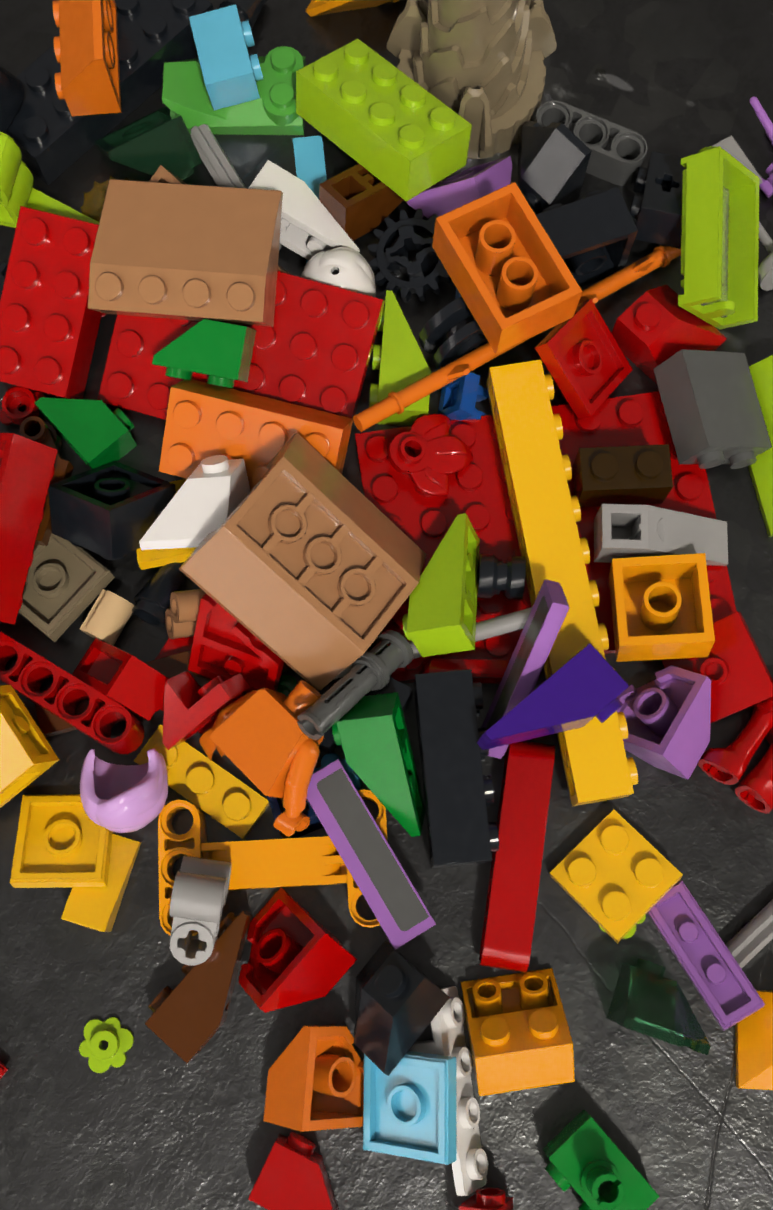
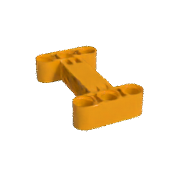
M359 790L358 793L362 800H370L377 805L379 813L375 822L388 842L385 806L371 790ZM178 799L170 801L160 812L158 818L159 920L161 927L168 935L171 936L173 917L169 915L175 880L173 865L178 858L185 855L232 862L228 890L347 884L348 907L353 920L362 927L372 928L380 925L377 918L368 920L361 917L358 913L357 901L363 894L329 836L207 843L205 814L196 805L186 800ZM189 810L193 815V826L187 833L178 835L173 830V818L179 811ZM190 930L191 933H192V936H195V935L198 934L197 931Z

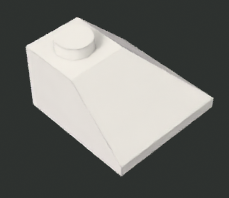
M214 455L203 459L139 541L141 550L198 547L209 533L217 530L250 492L244 459L228 460V457L225 455Z

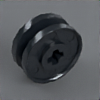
M462 296L439 310L425 324L419 334V342L423 349L429 354H435L433 356V365L436 370L488 343Z

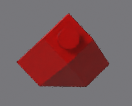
M281 887L250 921L247 940L252 943L249 962L241 965L238 983L259 1009L267 1013L325 997L357 959L331 932Z

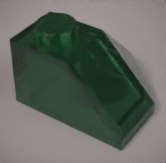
M639 958L636 967L622 963L607 1019L633 1031L676 1046H686L693 1051L708 1055L711 1045L678 982L663 977L666 968Z

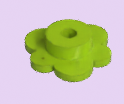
M110 1017L105 1022L100 1019L89 1021L83 1031L86 1040L80 1044L79 1052L83 1057H89L88 1065L90 1069L95 1073H103L111 1065L113 1067L124 1065L127 1059L125 1052L130 1050L134 1044L133 1033L127 1028H121V1022L117 1017ZM103 1040L108 1042L107 1049L102 1046Z

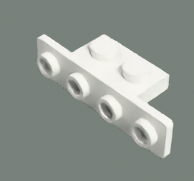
M450 986L441 988L450 998L431 1021L433 1040L417 1041L408 1051L456 1057V1161L452 1163L457 1196H468L486 1185L488 1159L481 1146L478 1126L480 1108L473 1094L471 1081L472 1057L469 1049L466 1047L463 1029L465 1010L462 1001L459 999L457 987Z

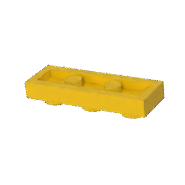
M161 724L134 759V762L142 765L148 763L147 751L149 749H155L161 753L167 766L168 786L243 840L246 839L270 805L266 798L212 760L210 761L208 757L184 741L167 750L163 744V725Z

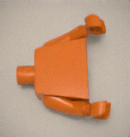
M303 680L299 681L288 696L265 687L250 691L222 708L212 728L206 731L199 739L200 745L210 761L214 751L217 750L221 757L226 755L265 796L283 799L285 812L275 819L273 827L288 837L292 836L295 831L305 830L310 824V818L302 813V811L306 807L308 786L320 754L319 746L324 739L323 735L319 740H313L307 737L298 726L297 722L299 719L297 717L322 696L313 686Z

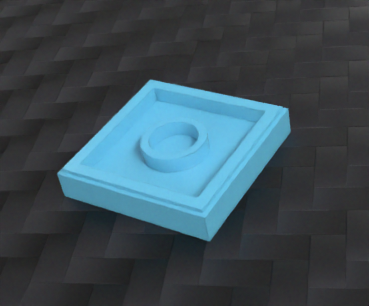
M408 1051L390 1075L387 1076L364 1054L363 1150L446 1165L455 1162L456 1057Z

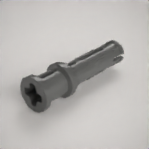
M385 630L378 636L377 644L352 663L351 671L297 717L299 719L297 723L301 731L307 737L319 740L333 724L341 719L371 690H381L389 683L390 675L397 668H404L413 660V649L410 643L398 632Z

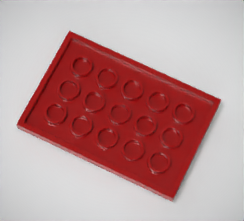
M277 271L274 327L235 324L256 330L248 382L235 380L234 387L231 389L353 419L385 301ZM117 315L97 400L166 420L171 386L185 379L165 376L166 367L152 364L153 356L200 321ZM193 372L192 379L207 383L208 375Z

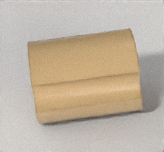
M102 589L80 630L94 639L97 638L114 646L131 617L132 609L135 605L109 590Z

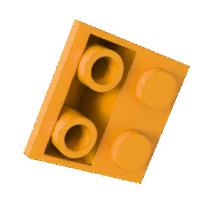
M552 968L461 982L470 1050L479 1096L575 1082L573 1041Z

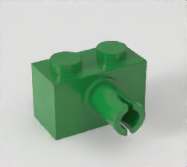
M585 1109L543 1148L544 1153L551 1161L545 1167L548 1174L564 1192L572 1186L584 1200L578 1207L579 1210H647L660 1197Z

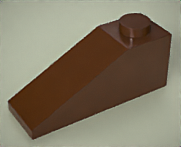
M360 164L319 184V200L352 241L374 230L404 200Z

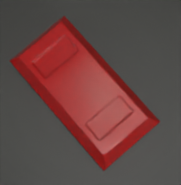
M431 659L423 665L419 674L471 669L473 682L500 684L509 660Z

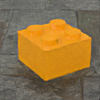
M705 553L613 558L609 573L616 662L708 657L715 642Z

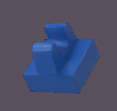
M470 372L468 375L442 387L438 414L445 415L450 420H481V416H485L486 413L478 411L475 405L476 402L487 399L489 395L488 390L479 385L480 375Z

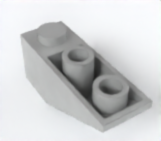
M602 504L594 518V562L611 563L613 558L705 553L706 565H728L727 521L651 505Z

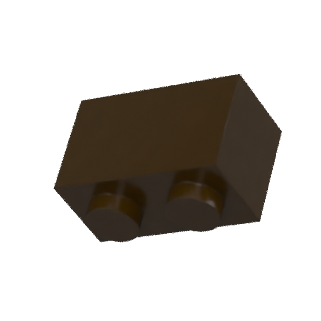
M669 444L579 448L572 465L574 496H577L580 507H597L602 504H662L673 488Z

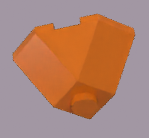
M303 1026L268 1070L264 1122L300 1132L363 1127L364 1060L360 1058L353 1047L354 1037L347 1026Z

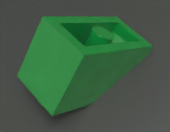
M41 397L34 402L45 419L90 469L113 461L118 462L137 446L130 433L135 428L131 421L119 408L112 412L102 400Z

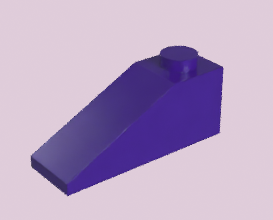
M590 643L490 727L477 741V744L482 750L581 728L594 717L603 723L623 705L617 697L629 685Z

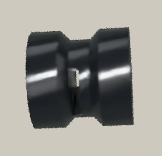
M480 553L477 598L490 599L494 595H500V591H504V596L508 600L522 601L525 586L526 557L511 555L506 560V563H503V560L497 559L494 554Z

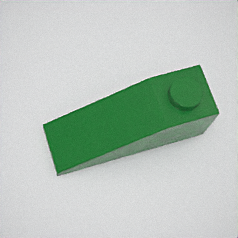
M394 692L364 696L341 719L332 725L334 741L336 745H342L346 763L411 837L420 836L425 806L399 694Z

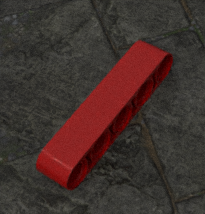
M0 631V682L5 685H11L19 694L115 753L129 754L138 749L144 739V727L142 722L124 706ZM18 656L16 664L11 669L5 671L7 662L11 658ZM53 677L51 687L47 691L40 693L41 684L46 679ZM89 699L87 710L75 716L76 706L82 700ZM120 721H126L125 731L119 737L111 738L113 726Z
M520 741L509 744L506 750L497 816L499 851H495L492 854L479 965L527 972L554 768V745Z

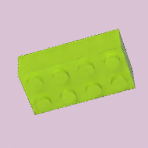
M356 39L296 71V113L406 202L466 166L472 124L361 40Z

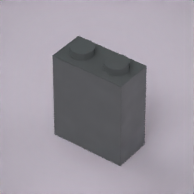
M681 349L653 369L679 464H698L700 469L730 464L732 469H739L754 464L757 461V455L772 448L745 353Z

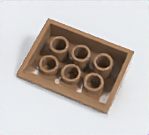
M109 179L90 261L88 309L115 315L192 321L208 319L230 324L274 327L283 192L277 190Z

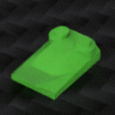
M280 46L270 50L266 56L258 57L264 78L263 80L256 81L260 99L218 110H213L204 83L199 59L164 62L162 103L178 117L186 134H191V128L195 125L206 124L214 135H304L305 120L296 113V71L306 66L305 56H301L299 51L292 47Z

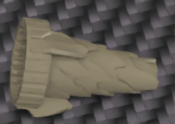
M407 0L405 10L398 16L387 41V50L398 58L397 68L472 124L467 159L493 157L494 154L504 153L512 145L520 142L522 126L528 121H535L537 109L542 103L546 78L544 59L556 51L557 47L555 34L550 18L544 9L543 0H428V3L426 0Z

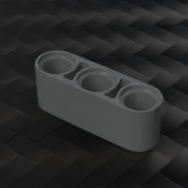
M550 100L540 105L535 117V121L539 123L540 127H547L552 122L563 123L592 150L586 173L619 186H626L635 182L638 169L642 167L648 149L647 142L642 135L562 101Z

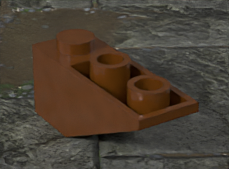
M241 911L238 916L230 912L220 923L217 934L218 939L215 942L211 956L199 965L188 966L184 964L181 968V971L186 975L174 990L167 985L148 1007L153 1014L146 1021L145 1025L185 1063H189L197 1056L227 1019L249 924L252 919V915L248 911Z

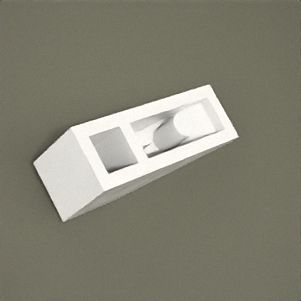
M269 160L265 163L248 189L283 192L280 244L307 260H310L318 252H326L336 247H349L360 252V249L303 180ZM337 270L332 272L333 275L339 273V271Z

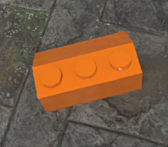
M115 0L53 1V16L55 24L60 30V36H54L53 39L57 62L61 63V72L55 73L54 76L58 98L60 100L65 99L72 117L121 113L118 24Z

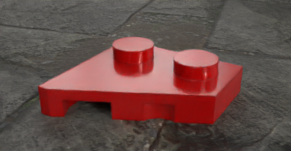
M205 593L200 601L188 670L210 679L221 676L224 681L240 673L251 687L246 693L264 687L277 691L284 661Z

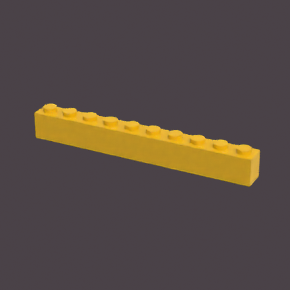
M539 359L490 367L486 386L521 556L526 557L525 578L531 607L535 603L544 579L561 584L569 605V610L544 664L547 680L590 643L605 659L604 650L609 649V639L605 624H598L594 608L599 606V592L595 580H588L585 564L590 563L589 546L585 537L579 538L576 522L581 521L580 504L576 495L570 496L567 482L572 479L571 462L568 454H561L559 440L563 439L562 421L559 414H553L550 400L554 399L553 379L551 374H544L542 361ZM615 711L603 723L594 717L584 727L557 733L572 807L624 798L634 794L633 785L638 784V773L633 757L627 758L623 739H628V726L623 712Z

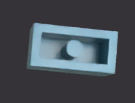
M236 4L190 16V25L202 75L213 110L260 99L256 81L264 79L257 54L249 55L248 47L255 46L249 20L241 22Z

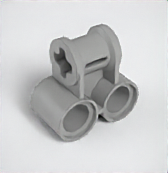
M190 856L183 857L180 871H177L169 912L170 917H173L170 950L174 958L180 963L188 966L199 965L211 956L219 931L223 906H225L232 862ZM190 930L198 932L199 940L191 938L192 933Z

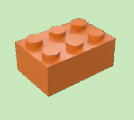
M516 182L436 218L432 247L495 354L573 318L583 291Z

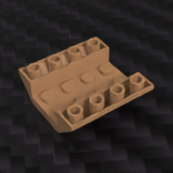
M296 432L266 466L269 469L224 523L204 538L180 566L179 570L317 691H320L367 651L420 581L426 553Z

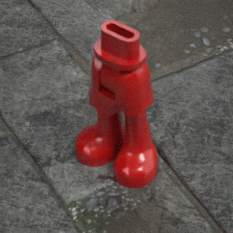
M773 697L754 705L753 715L747 725L728 747L709 748L703 753L698 762L702 771L712 779L725 785H734L740 780L751 758L766 737L770 745L769 749L756 767L735 788V794L742 802L752 809L765 814H769L773 809Z

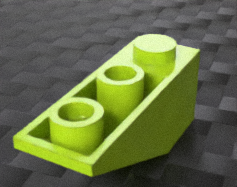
M386 290L385 306L383 307L377 330L383 332L382 345L374 344L372 370H380L379 384L371 383L369 407L387 398L390 392H398L431 374L424 355L391 290ZM430 394L404 408L403 413H395L377 424L412 426L417 418L428 415Z

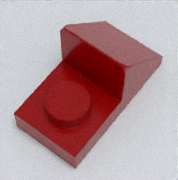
M188 671L167 679L164 690L163 744L167 750L191 738L213 720L222 708L237 700L251 687L239 673L225 681L221 676H217L202 688Z

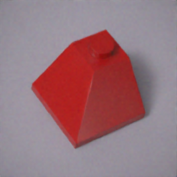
M667 284L643 293L617 318L612 330V335L623 354L656 384L657 381L653 369L681 349L716 351L727 339L714 326L679 307L678 294Z

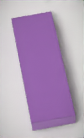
M682 880L677 882L647 915L724 1032L763 1008L765 1003Z

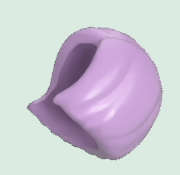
M95 749L89 750L83 761L80 777L81 802L89 819L95 824L117 833L134 832L152 822L162 811L168 796V772L161 753L155 749H149L147 751L148 763L126 766L100 760L95 756Z

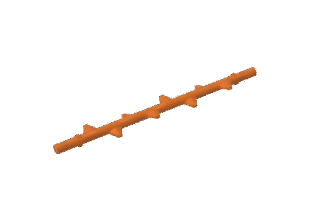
M657 246L647 256L584 289L579 303L592 299L594 304H596L599 300L655 269L668 266L670 261L681 256V249ZM488 342L408 385L398 392H390L387 398L354 415V424L362 432L395 413L401 414L404 412V408L458 378L468 375L471 371L523 342L498 354H495Z

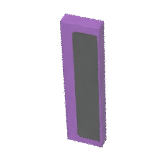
M544 579L481 727L486 728V731L531 694L569 610L567 599L559 582ZM509 744L490 748L488 756L501 759L505 755Z
M339 759L315 772L308 786L307 800L393 948L397 949L436 925Z

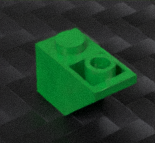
M202 319L153 356L152 364L166 367L165 376L191 380L192 373L196 372L208 375L207 384L233 388L235 380L248 382L256 330L246 326Z

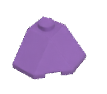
M511 156L463 170L460 174L451 176L442 182L440 181L407 201V205L416 211L417 209H422L423 215L429 219L433 214L439 217L503 188L511 183L513 165Z
M671 665L656 672V679L641 687L635 688L632 684L629 685L617 697L623 704L617 712H623L627 721L628 739H623L625 750L653 767L689 780L710 742L711 680L705 675Z

